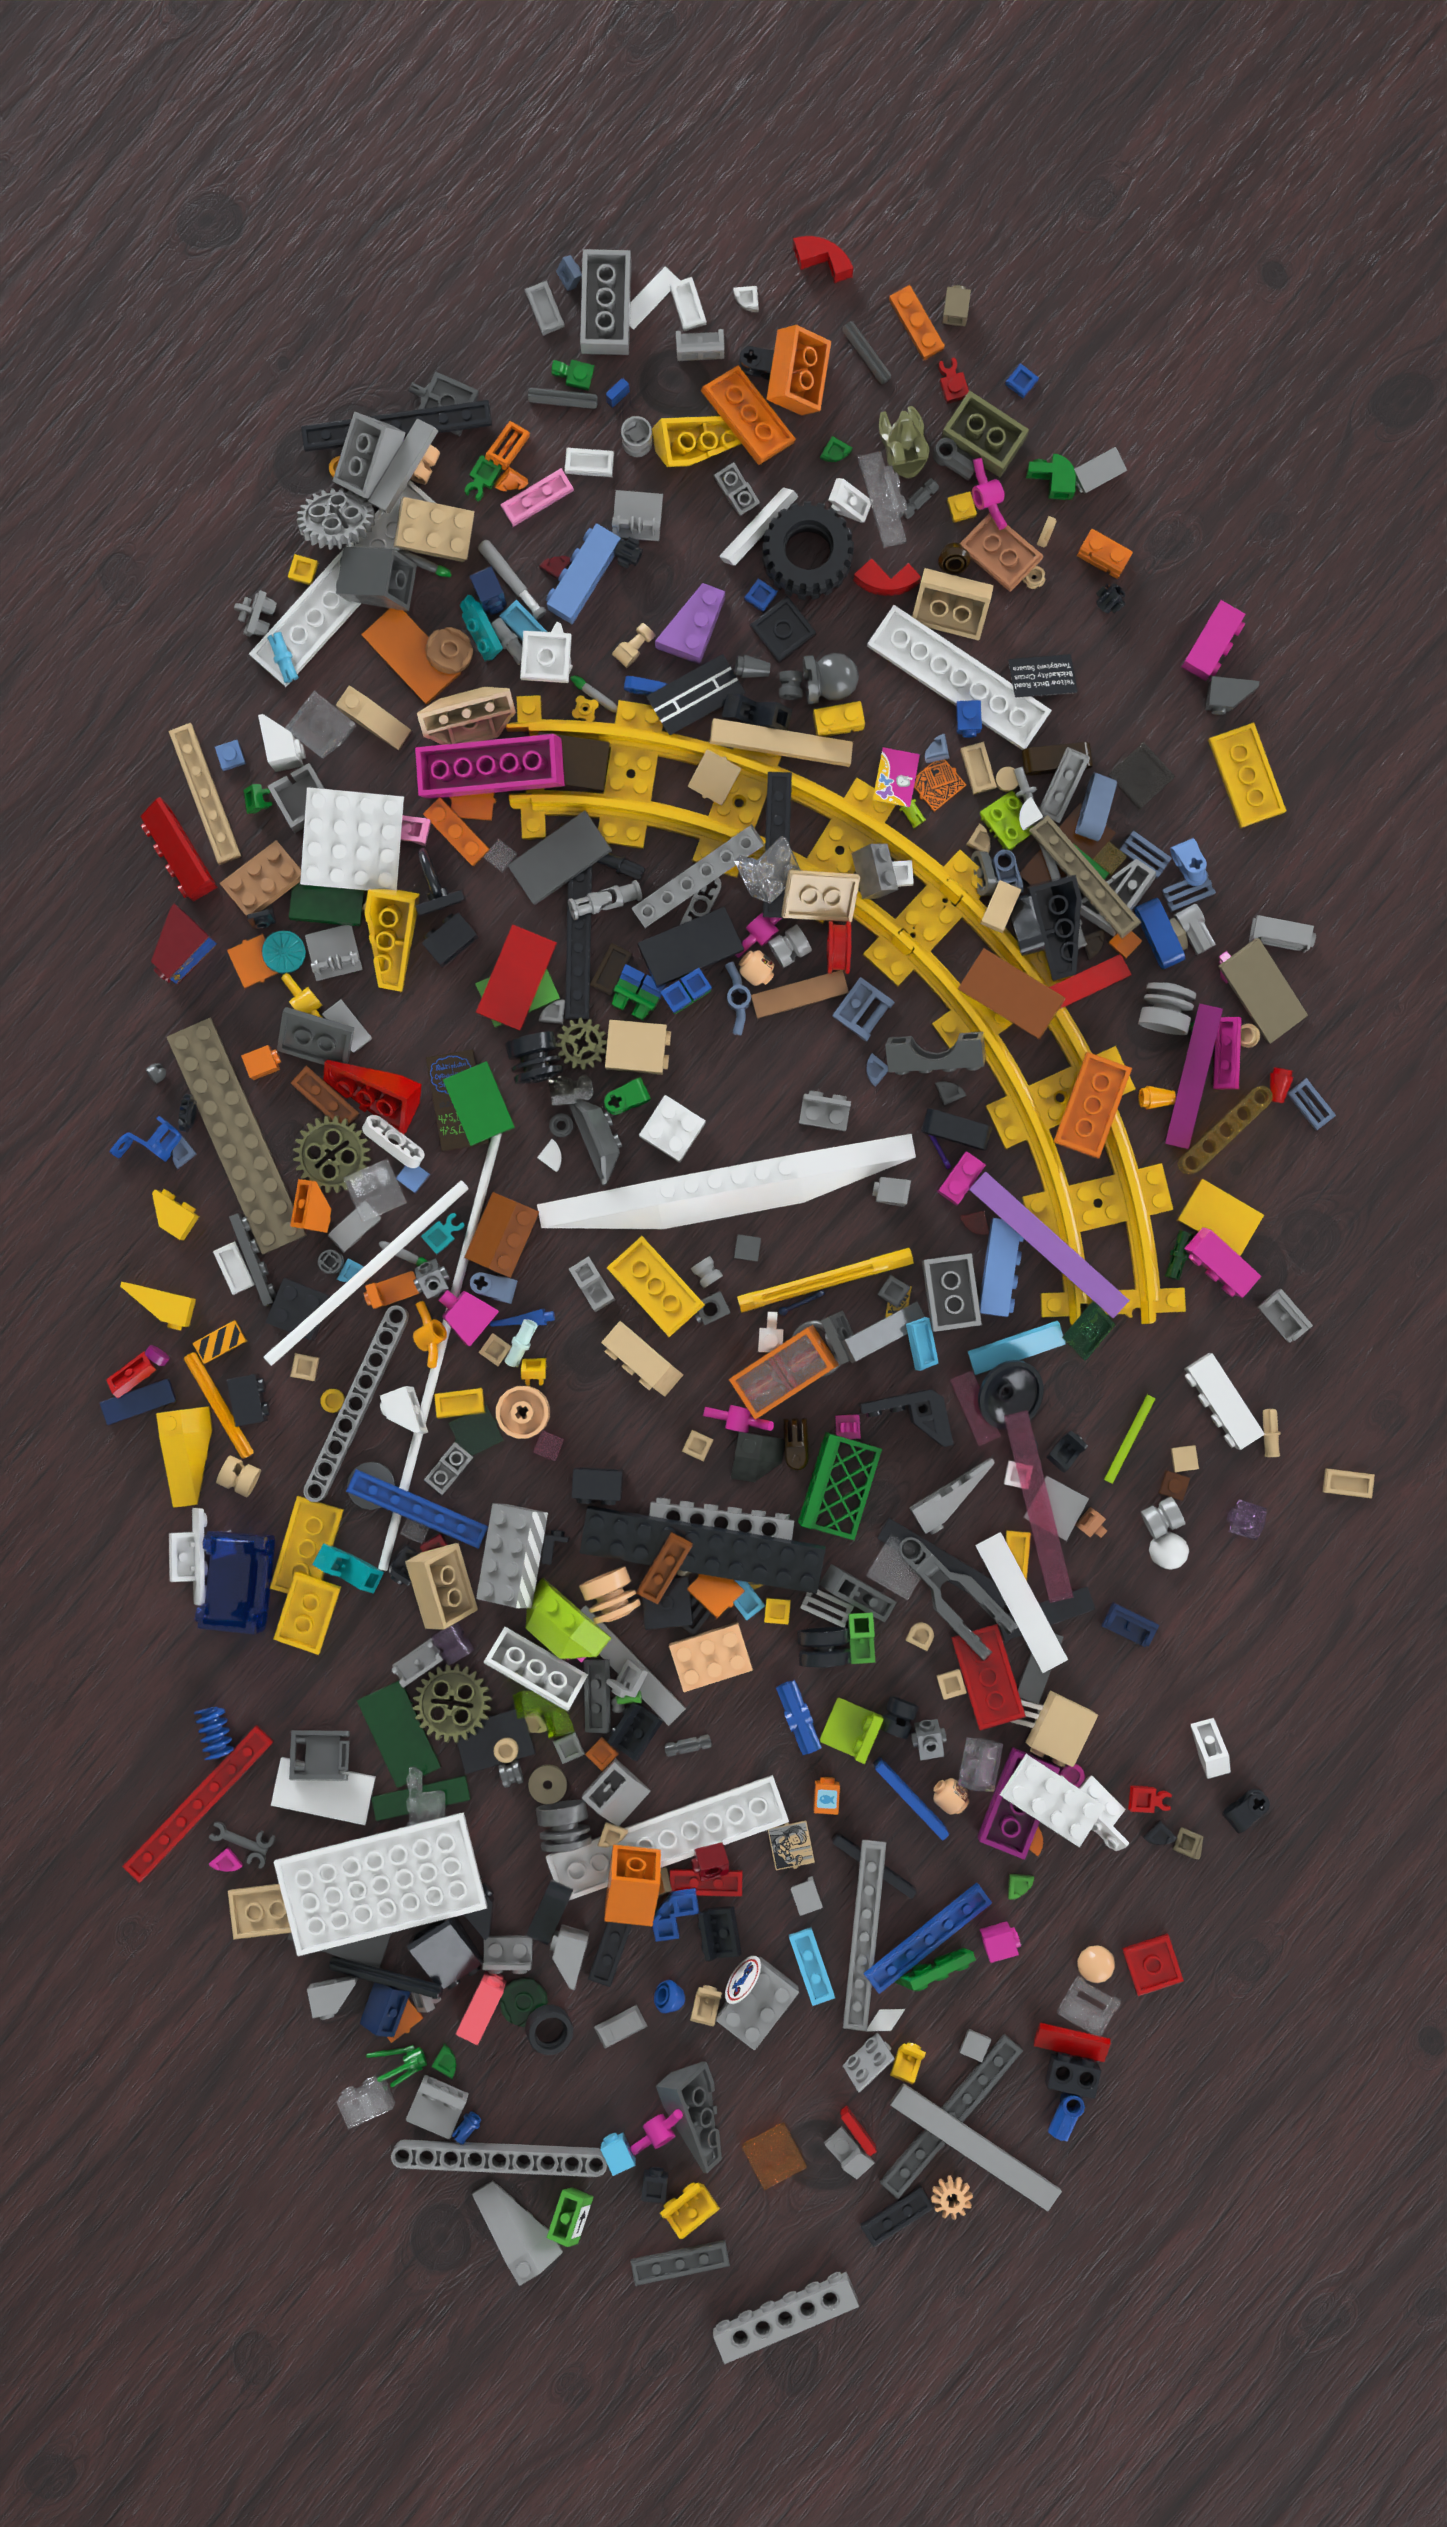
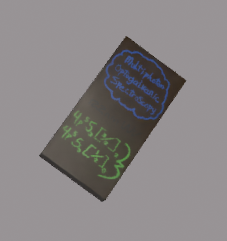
M473 1049L426 1057L442 1152L489 1144V1139L470 1146L443 1082L445 1078L476 1066Z

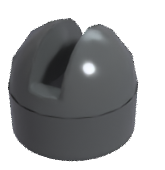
M154 1063L145 1068L155 1084L161 1082L166 1076V1069L159 1063Z

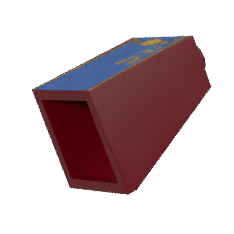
M173 904L169 910L151 962L156 966L154 969L155 973L168 983L173 981L178 985L217 943L176 904Z

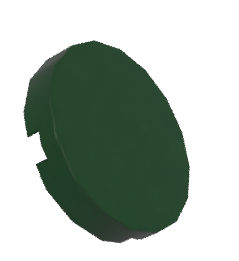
M521 1977L513 1979L505 1986L499 2004L501 2013L508 2022L519 2027H526L529 2015L536 2008L547 2005L548 1998L546 1990L541 1983L533 1978Z

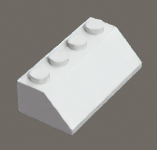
M504 1627L483 1662L566 1711L570 1709L588 1674L559 1659L557 1656L507 1627Z

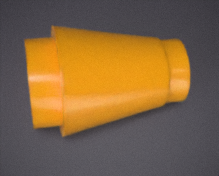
M1146 1086L1139 1091V1105L1147 1110L1174 1105L1176 1101L1175 1091Z

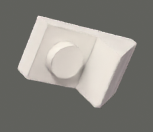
M836 478L828 499L832 503L831 507L839 515L864 523L872 500L846 480Z

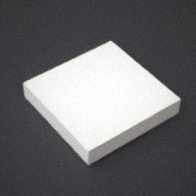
M523 631L520 679L569 683L572 635L570 633Z

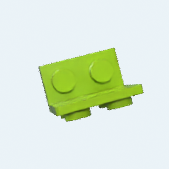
M838 1697L824 1727L820 1742L854 1756L856 1761L865 1764L883 1722V1717Z

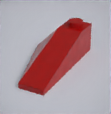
M326 1060L324 1063V1082L345 1098L351 1097L359 1103V1109L363 1112L368 1110L373 1115L384 1119L403 1135L406 1133L420 1103L422 1084L402 1075L331 1060Z

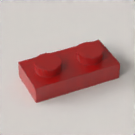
M144 1351L106 1379L112 1394L118 1399L142 1380L148 1378L156 1371L153 1362L146 1357Z

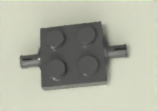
M436 371L431 382L425 388L413 382L409 388L410 393L421 397L419 409L475 402L479 396V390ZM463 430L452 431L451 433L461 436Z

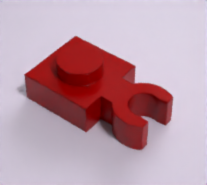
M954 357L951 358L952 367L949 369L944 367L943 361L939 363V371L945 376L940 378V385L946 404L964 399L969 392L964 373L956 374L957 361Z
M1130 1786L1128 1810L1131 1812L1154 1813L1155 1806H1157L1161 1810L1168 1811L1171 1807L1167 1804H1162V1800L1165 1797H1172V1794L1167 1791H1159L1156 1794L1157 1789L1154 1787Z

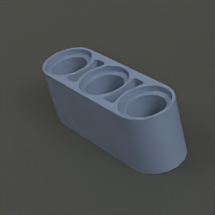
M1095 772L1092 774L1078 818L1076 834L1095 841L1100 840L1117 785L1116 780Z

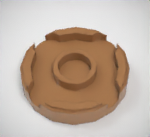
M445 627V629L435 630L429 636L425 647L426 658L431 666L438 671L446 674H457L465 670L470 664L473 647L468 636L462 631L452 627Z

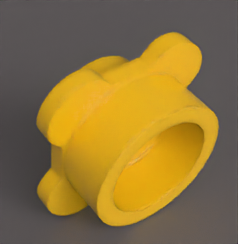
M578 696L576 698V708L572 711L573 717L588 722L594 721L595 709L599 706L598 701Z

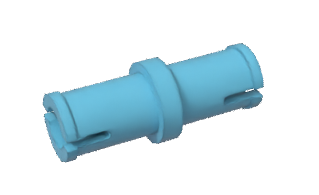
M282 632L274 633L273 637L269 635L267 639L275 655L273 659L276 664L278 663L284 683L292 682V679L297 680L299 677L291 660L293 656L291 652H288Z

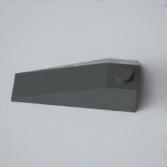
M703 2061L671 2072L656 2085V2088L668 2116L676 2109L682 2111L683 2116L675 2124V2127L703 2173H708L722 2160L719 2130L715 2128L714 2115L717 2114V2106L713 2105L712 2092L715 2091L714 2081L707 2062Z

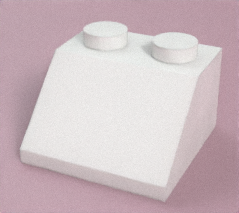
M264 714L258 715L267 760L274 771L278 772L302 767V759L306 758L300 740L295 739L290 731Z

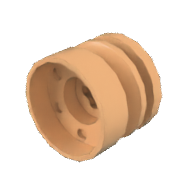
M625 1566L579 1585L585 1601L596 1599L598 1602L589 1609L590 1613L599 1610L602 1612L593 1617L595 1624L617 1620L628 1615L641 1605L639 1598L631 1601L627 1599L636 1594L635 1589L623 1590V1587L631 1582Z

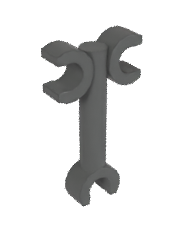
M220 1821L214 1823L213 1826L218 1827L221 1833L220 1835L211 1833L209 1835L211 1840L219 1841L224 1839L253 1851L247 1858V1864L252 1862L253 1857L260 1859L258 1868L261 1869L266 1864L265 1855L268 1848L275 1842L274 1835L271 1836L269 1842H264L262 1840L264 1831L261 1830L256 1836V1842L228 1831L225 1824Z

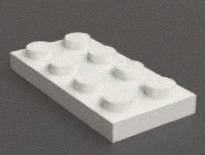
M1027 1754L1000 1794L1003 1798L1078 1847L1081 1846L1106 1807Z

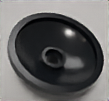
M1020 1360L1006 1361L993 1368L984 1378L978 1394V1407L984 1420L997 1429L1012 1430L1021 1427L1032 1419L1041 1405L1044 1394L1043 1381L1039 1372L1032 1365Z

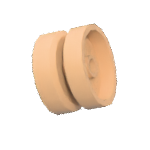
M516 1386L507 1390L500 1397L496 1406V1419L500 1428L507 1435L514 1438H530L539 1434L547 1426L550 1418V1405L546 1396L540 1390L531 1386ZM521 1408H527V1416H521L519 1410Z

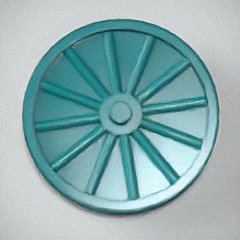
M274 932L267 937L263 944V960L271 970L277 973H291L297 970L304 962V943L293 932Z

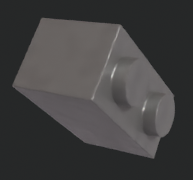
M869 844L851 853L856 874L860 876L859 888L862 899H877L898 890L888 844Z

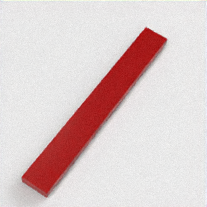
M256 1725L122 1867L139 1883L142 1882L274 1741Z

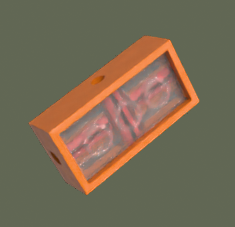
M811 1325L731 1377L729 1381L753 1418L757 1419L839 1364L815 1327Z

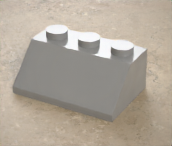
M354 412L333 482L364 498L370 499L402 445L406 432L390 424Z

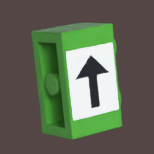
M573 2187L562 2190L547 2238L566 2247L578 2244L594 2196Z

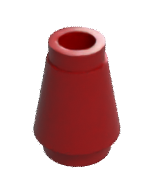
M1273 1068V1073H1270V1101L1284 1103L1294 1078L1292 1077V1070Z

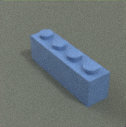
M597 523L593 529L589 528L583 537L584 544L581 549L577 548L571 557L572 563L570 567L563 569L558 578L560 583L557 588H552L546 597L547 608L550 612L570 624L574 623L614 558L615 549L621 540L619 536Z
M992 1218L990 1222L979 1309L980 1314L1008 1317L1009 1313H1013L1015 1299H1012L1011 1295L1012 1289L1017 1288L1018 1275L1014 1274L1016 1265L1019 1266L1022 1252L1018 1251L1019 1242H1023L1024 1238L1004 1220Z

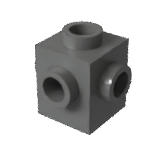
M436 1258L414 1268L417 1278L413 1280L419 1293L424 1292L427 1299L441 1296L445 1290L449 1289L447 1280L450 1279L449 1274L444 1266L440 1267Z
M938 1719L914 1723L915 1733H911L913 1748H918L920 1760L944 1757L943 1743L947 1742L945 1729L939 1727Z

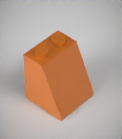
M613 1845L605 1900V1922L653 1926L660 1888L661 1850Z

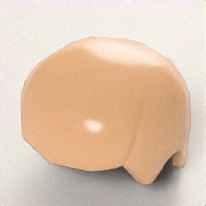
M1089 1946L1081 1952L1078 1958L1080 1974L1086 1980L1093 1983L1105 1982L1112 1976L1115 1969L1113 1954L1102 1946Z

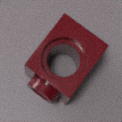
M723 1842L695 1849L694 1859H691L694 1873L699 1874L701 1881L729 1874V1861Z

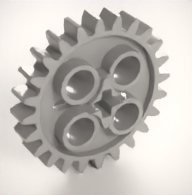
M331 488L328 494L322 490L321 496L313 494L314 500L306 499V505H301V511L297 512L298 528L300 534L304 535L305 541L310 540L311 545L319 543V548L328 545L329 550L334 545L341 549L342 544L351 547L352 541L360 543L359 537L367 538L366 532H372L371 526L375 525L374 508L368 502V498L353 494L350 490L345 493L343 488L339 492H335Z

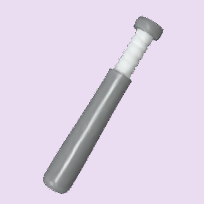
M489 540L482 541L478 546L480 553L515 594L524 600L533 612V617L536 620L542 618L547 612L546 609L540 607L531 597L526 586Z

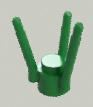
M413 2044L405 2048L367 2053L366 2057L372 2058L407 2053L406 2056H403L404 2065L377 2078V2081L381 2082L406 2069L409 2070L390 2084L391 2087H395L414 2073L423 2070V2067L427 2065L422 2048L418 2047L415 2049Z

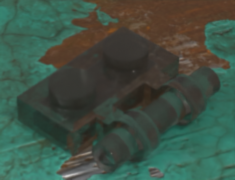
M581 1075L578 1081H572V1078H567L566 1076H557L553 1080H548L552 1105L576 1103V1100L580 1099L589 1100L594 1094L592 1081L587 1075Z

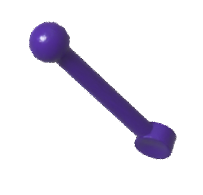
M929 1135L946 1169L951 1168L936 1137Z

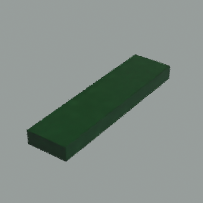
M464 1775L375 1795L371 1799L376 1821L468 1801L471 1799L467 1778Z

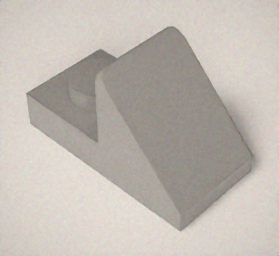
M843 2126L824 2142L825 2146L841 2162L842 2169L856 2179L875 2163Z

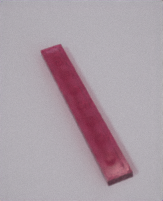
M1028 1411L1004 1415L1049 1602L1072 1598L1073 1593Z

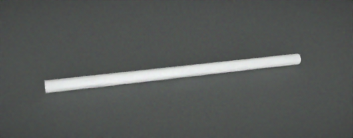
M459 1181L264 1356V1359L271 1366L461 1197L469 1189L463 1181Z

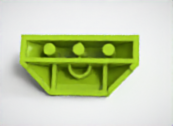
M542 1578L535 1586L532 1608H527L526 1629L559 1659L597 1657L611 1640V1637L545 1578Z

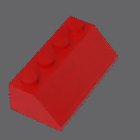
M161 797L157 798L140 816L144 822L141 827L148 837L152 836L156 844L153 847L160 858L164 856L168 864L165 867L172 878L176 876L179 880L180 885L177 887L183 897H189L194 902L218 886L170 806Z

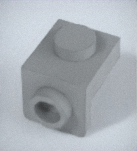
M627 1659L617 1679L608 1678L606 1684L612 1687V1692L619 1697L624 1698L625 1695L636 1697L648 1671L633 1660Z

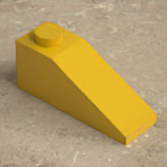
M121 1282V1288L160 1321L167 1322L168 1328L181 1330L182 1326H190L196 1299Z

